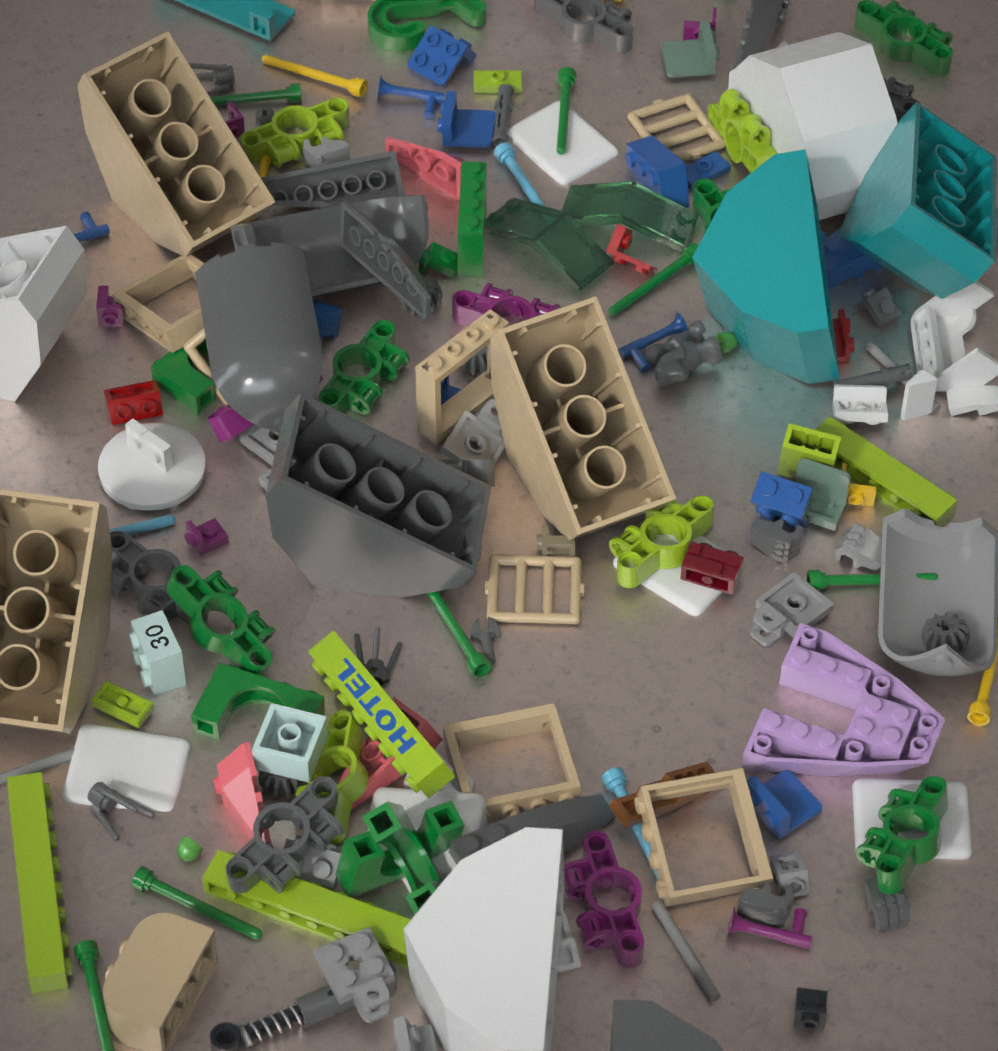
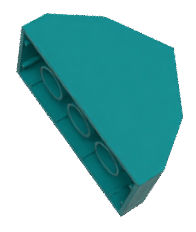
M916 102L897 123L866 172L838 237L917 290L943 299L975 283L995 262L996 156Z
M806 149L774 154L731 188L724 196L692 257L707 310L727 332L734 334L735 338H737V343L755 362L808 384L839 380L840 375L819 213Z

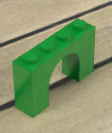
M462 161L457 232L458 276L483 277L484 222H486L487 162Z
M206 339L196 347L202 356L208 354ZM184 347L174 353L169 351L162 358L157 359L151 366L152 380L156 381L158 388L198 415L216 400L215 384L192 367L194 362L184 350Z
M219 663L193 710L191 718L194 732L220 739L232 715L245 705L252 703L271 705V703L324 716V696L312 690L306 691L294 687L287 682L269 679L262 674H253L241 670L234 665L228 666Z
M451 800L425 810L417 833L432 859L449 850V842L461 837L465 824ZM370 831L345 839L335 875L344 892L350 898L405 878L402 869L395 863L394 856L389 850H382L380 844L376 843Z
M387 801L363 815L362 818L375 842L386 846L402 869L412 893L405 897L416 915L444 880L404 807Z

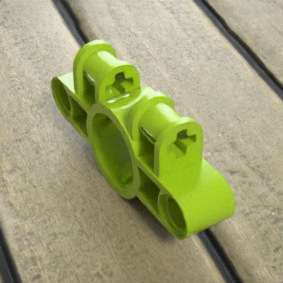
M728 89L721 95L720 102L709 104V119L724 138L726 150L733 162H743L752 173L774 154H778L771 145V131L767 126L762 125V120L758 115L750 112L749 104L741 99V94L738 90Z
M336 97L309 108L297 105L284 107L274 114L272 122L243 133L240 137L241 148L251 164L261 162V158L264 155L271 157V162L276 168H281L282 164L292 160L298 161L301 159V155L304 154L303 140L309 139L311 146L321 145L322 137H326L329 140H344L342 130L347 128L350 122L349 103L344 98ZM294 126L308 129V131L297 135L284 133L283 130Z
M703 495L695 496L684 505L674 500L665 506L646 512V520L640 529L630 525L620 537L611 539L609 541V548L614 556L618 558V584L625 588H634L659 569H674L682 566L691 541L693 542L696 538L705 534L713 526V500ZM667 534L675 536L679 543L671 546H662L651 542L650 539L654 540L657 538V535Z
M347 710L337 711L330 717L327 726L328 738L310 780V783H312L318 777H329L337 769L349 767L350 772L347 777L336 785L338 805L330 813L340 822L345 832L342 836L337 835L329 843L332 845L339 844L346 837L352 803L362 796L367 788L369 779L367 769L359 760L363 730ZM304 785V786L298 787L297 790H296V797H297L308 785ZM322 792L318 794V796L322 798L331 795L329 792Z

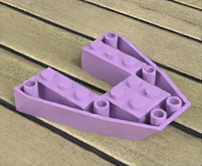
M800 623L782 663L779 685L854 709V715L846 734L843 735L763 708L744 750L742 768L746 772L779 774L784 770H789L794 775L826 777L899 773L929 762L945 718L902 681L827 631Z

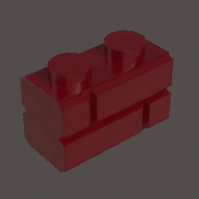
M691 541L682 562L680 579L733 595L743 572L744 557L732 550L723 551L713 548L708 543L699 544Z

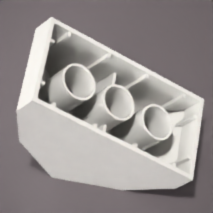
M836 32L749 55L732 71L731 89L738 90L741 94V99L749 104L750 112L758 115L762 120V125L769 128L771 131V145L778 154L806 149L817 200L819 220L849 212L866 172L897 125L896 114L872 44L842 32Z
M67 226L0 238V398L12 402L16 401L43 363L88 292L85 251Z
M525 827L461 859L404 928L411 989L429 1023L433 1026L434 1032L444 1051L552 1050L565 896L563 829Z

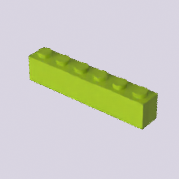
M829 416L815 429L841 437L835 468L842 470V463H847L846 472L851 475L853 482L859 485L875 486L876 497L895 510L899 511L906 508L921 518L933 520L934 525L944 527L954 517L957 499L950 493L943 491L927 478L920 476L906 464L897 461L886 451L879 449L863 436H859L843 423Z

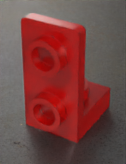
M617 224L606 249L607 253L613 255L611 260L622 265H626L627 261L635 264L634 270L648 275L649 271L657 273L658 268L624 254L625 249L627 250L631 246L633 230Z

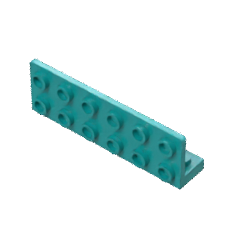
M175 0L269 41L295 16L294 9L273 0Z

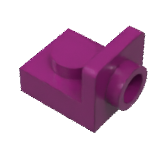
M109 285L98 286L96 311L99 326L124 325L123 306L114 303L113 297L110 296Z
M216 518L197 527L191 520L185 522L187 533H184L186 543L190 548L194 547L200 556L229 543L227 533Z

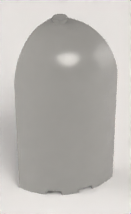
M906 508L883 517L878 638L883 651L897 663L928 675L964 676L990 668L995 660L997 651L998 531L983 517L966 522L949 523V527L936 526L933 520L921 518ZM936 573L938 579L924 580L916 577V574ZM947 613L948 616L957 614L959 619L966 620L968 631L970 632V640H968L965 652L957 653L948 644L926 651L921 639V631L926 619H933L934 614L944 616Z

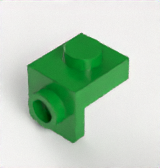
M432 242L424 250L418 262V270L423 275L429 268H432L452 278L457 272L458 255L456 252Z

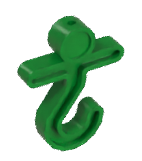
M376 0L370 6L367 13L369 37L377 46L386 50L396 52L414 50L426 33L425 24L422 21L414 20L406 24L397 25L391 23L392 21L434 17L450 10L469 25L481 27L486 23V4L481 0Z

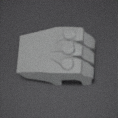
M322 137V144L318 146H311L309 139L303 140L306 168L350 160L349 145L344 140H329L326 137Z
M854 523L853 527L845 531L834 550L835 559L840 561L842 555H846L853 559L852 566L854 568L862 566L878 570L881 568L882 539L872 530Z

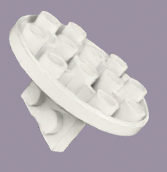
M131 419L125 424L126 430L114 436L105 445L100 454L98 473L103 489L113 500L132 510H160L178 506L196 492L206 472L205 454L198 440L184 429L164 423L140 424L136 420Z

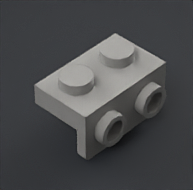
M296 835L295 840L286 839L284 849L292 847L294 842L298 838L301 839L302 836ZM328 844L326 846L327 850L321 853L311 846L308 854L298 862L303 873L295 877L335 889L338 880L335 874L341 855V847Z

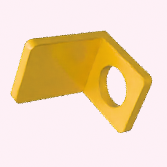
M842 463V470L846 472L847 463ZM850 483L847 503L874 506L876 487Z

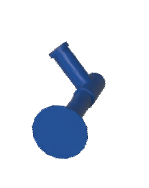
M382 75L380 76L377 100L379 97L389 94L427 101L423 114L426 119H433L435 104L444 101L445 93L395 86L385 82L382 79Z
M83 212L80 215V220L84 222L88 229L73 235L79 242L89 241L109 235L110 229L107 224L97 226L91 214Z
M676 312L675 319L671 324L619 348V355L622 359L631 355L640 367L641 372H646L651 368V364L640 351L670 335L688 329V326L682 315Z

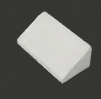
M923 369L906 383L901 410V419L903 421L925 416L932 412L938 380Z

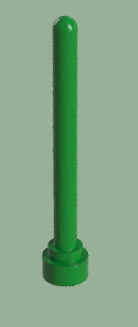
M570 67L559 69L557 74V83L561 87L556 152L559 155H563L566 152L570 92L576 83L577 76L576 71Z
M300 83L290 84V86L282 90L210 97L215 106L228 105L227 102L230 101L233 104L287 99V101H292V103L302 102Z
M691 243L685 247L679 259L609 307L608 314L616 316L686 265H694L692 257L698 244Z
M808 570L807 582L820 592L826 586L880 585L881 574L826 575L825 572L820 570ZM936 573L916 574V577L924 580L938 579Z
M439 591L427 593L467 656V668L474 678H480L488 674L492 664L486 655L476 651Z
M140 866L132 879L131 886L141 892H151L153 890L254 940H259L262 937L261 929L158 880V876L154 875V871L145 866Z
M94 940L81 941L73 949L76 961L84 967L102 1051H115L96 963L100 956L98 944Z

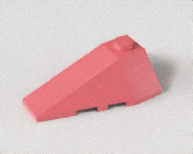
M388 137L385 139L386 152L396 151L398 165L459 201L462 161L466 160L455 155Z
M392 698L394 703L430 746L435 749L443 739L431 724L397 698ZM368 736L366 741L362 740L359 760L367 769L369 779L366 790L358 800L352 803L351 809L371 797L378 788L386 787L402 776L391 763L395 758L392 756L388 759L377 746L381 743L380 739L374 742ZM349 767L346 768L338 784L349 774Z
M245 742L217 764L218 777L213 778L216 795L222 794L224 806L250 841L254 837V821L264 807L262 795L258 788L257 772L250 743ZM266 828L262 833L261 839L264 843L269 842L272 844L269 828Z

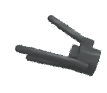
M188 63L192 69L213 70L210 73L195 74L198 79L213 78L214 84H219V87L207 91L209 96L221 91L230 90L229 85L235 84L232 66H227V64Z
M376 627L372 659H369L365 664L360 635L356 633L354 639L357 658L382 687L385 682H390L391 671L399 655L402 643L397 642L388 665L385 667L384 662L378 659L380 628Z
M98 782L93 785L87 795V799L93 804L90 810L99 817L115 840L119 839V835L103 813L104 810L111 811L119 803L134 812L139 811L150 817L155 816L154 812L119 794L104 782Z

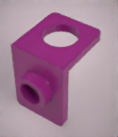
M713 7L712 22H709L711 30H716L717 7ZM684 21L683 40L698 39L700 21Z
M230 101L227 102L229 120L225 122L234 137L238 138L245 133L244 116Z

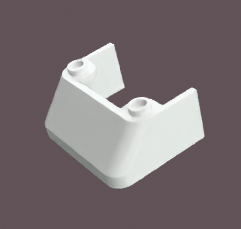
M977 281L943 299L936 296L919 307L912 315L910 324L917 373L923 369L936 377L938 380L936 392H946V390L964 386L984 385L998 375V360L982 350L976 348L965 355L963 335L974 328L977 317L976 309L995 296L992 290Z

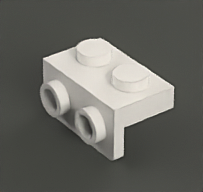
M834 385L832 404L834 419L843 424L866 422L870 425H877L881 422H888L886 386Z

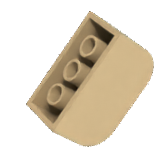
M156 913L139 922L130 938L124 939L120 947L118 959L115 963H111L106 971L103 985V997L110 1031L118 1041L140 1051L170 1050L218 962L215 930L213 928L172 913Z

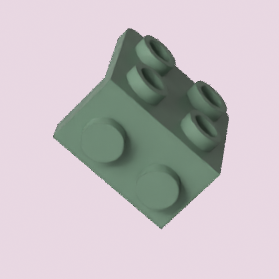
M700 21L698 39L667 41L661 44L668 77L715 74L716 61L720 60L719 47L715 46L716 33L715 30H711L709 21Z
M801 458L798 462L795 482L811 487L814 490L805 517L812 524L836 531L847 506L851 475L841 469H836L814 460Z

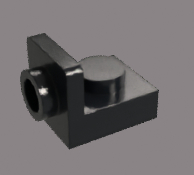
M797 987L793 1025L801 1026L808 1030L824 1029L827 1016L828 991Z

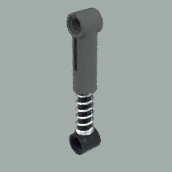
M387 960L395 974V981L386 984L389 998H391L397 990V972L395 965ZM324 986L295 998L294 1006L287 1005L285 1010L277 1009L275 1014L268 1013L263 1019L258 1017L253 1023L248 1021L246 1026L241 1024L237 1026L228 1022L219 1023L214 1026L210 1033L211 1050L246 1051L247 1047L253 1046V1042L257 1040L262 1042L263 1038L267 1036L272 1038L273 1034L277 1032L282 1034L286 1028L292 1030L296 1024H303L305 1027H308L355 1007L354 1001L351 999L339 1005L330 986ZM226 1041L232 1042L226 1046L221 1045V1043Z

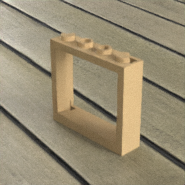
M191 254L186 257L182 255L113 293L114 303L123 306L124 320L174 353L181 349L185 342L204 327L201 307L170 324L143 304L191 277L196 280L195 272L205 263Z
M491 309L415 367L418 432L436 445L451 433L465 409L475 415L488 400L495 399L490 380V337L497 330L510 326V323ZM487 346V370L441 405V381ZM427 365L429 366V371L424 369Z
M555 703L443 725V743L448 761L454 770L459 790L463 793H471L458 748L546 730L552 731L567 782L486 798L487 822L508 818L527 810L580 797L581 786Z
M743 768L641 786L637 797L634 799L635 808L638 815L642 814L644 822L641 827L644 841L649 842L650 845L649 863L651 869L656 870L658 877L656 890L658 897L663 898L665 907L742 893L744 890L761 889L765 884L771 883L773 876ZM729 788L752 877L674 891L652 802Z

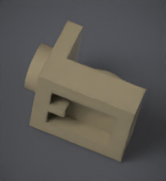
M542 524V534H537V551H542V556L575 557V539L568 540L567 536L564 535L548 536V524Z

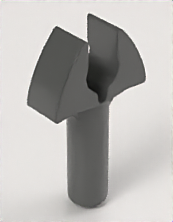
M488 617L489 629L485 633L480 628L479 618H477L471 628V641H481L483 654L487 656L493 665L496 662L492 639L501 638V629L492 618Z

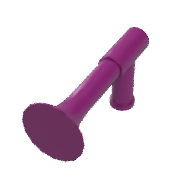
M734 907L726 936L728 938L734 932H747L810 949L812 936L803 934L808 912L802 908L794 910V922L792 931L745 920L736 913Z

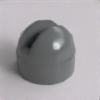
M269 107L258 109L256 113L257 125L260 127L272 122L275 114L274 111Z

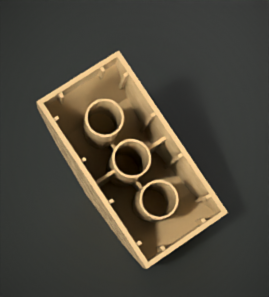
M168 31L83 74L77 86L85 132L110 196L156 244L186 257L230 233V226L248 223L268 212L274 205L275 200Z
M597 296L499 329L490 337L491 384L507 458L542 515L564 536H567L568 540L665 506L676 499Z
M0 489V724L70 734L89 700L110 631L112 546L107 507L100 502Z

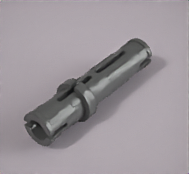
M502 84L498 87V98L494 104L496 116L492 142L496 147L501 143L508 142L510 113L514 107L512 102L514 89L509 84Z
M907 363L889 369L882 367L880 371L855 377L833 380L832 386L834 388V385L841 384L890 387L892 383L910 380L913 376L912 372L901 374V372L911 370L910 364Z

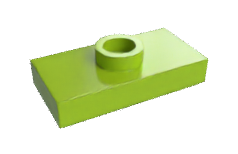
M474 70V93H498V87L502 84L511 85L512 89H514L513 93H522L521 70Z
M107 680L90 700L92 707L137 728L142 726L155 708L154 702Z

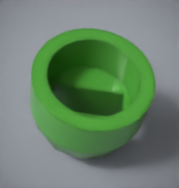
M732 332L717 333L716 338L719 341L721 353L730 352L736 348L737 338H735Z
M184 836L177 846L179 858L188 862L194 861L203 851V848L187 836Z

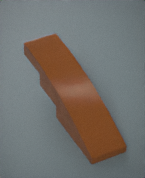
M706 761L667 772L661 780L645 785L716 772ZM641 786L633 794L613 799L609 805L624 829L644 823L642 814L638 815L634 802ZM712 791L654 801L652 806L655 818L689 804Z

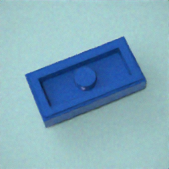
M717 151L687 165L688 188L691 191L694 190V184L699 179L714 180L730 172L731 165Z

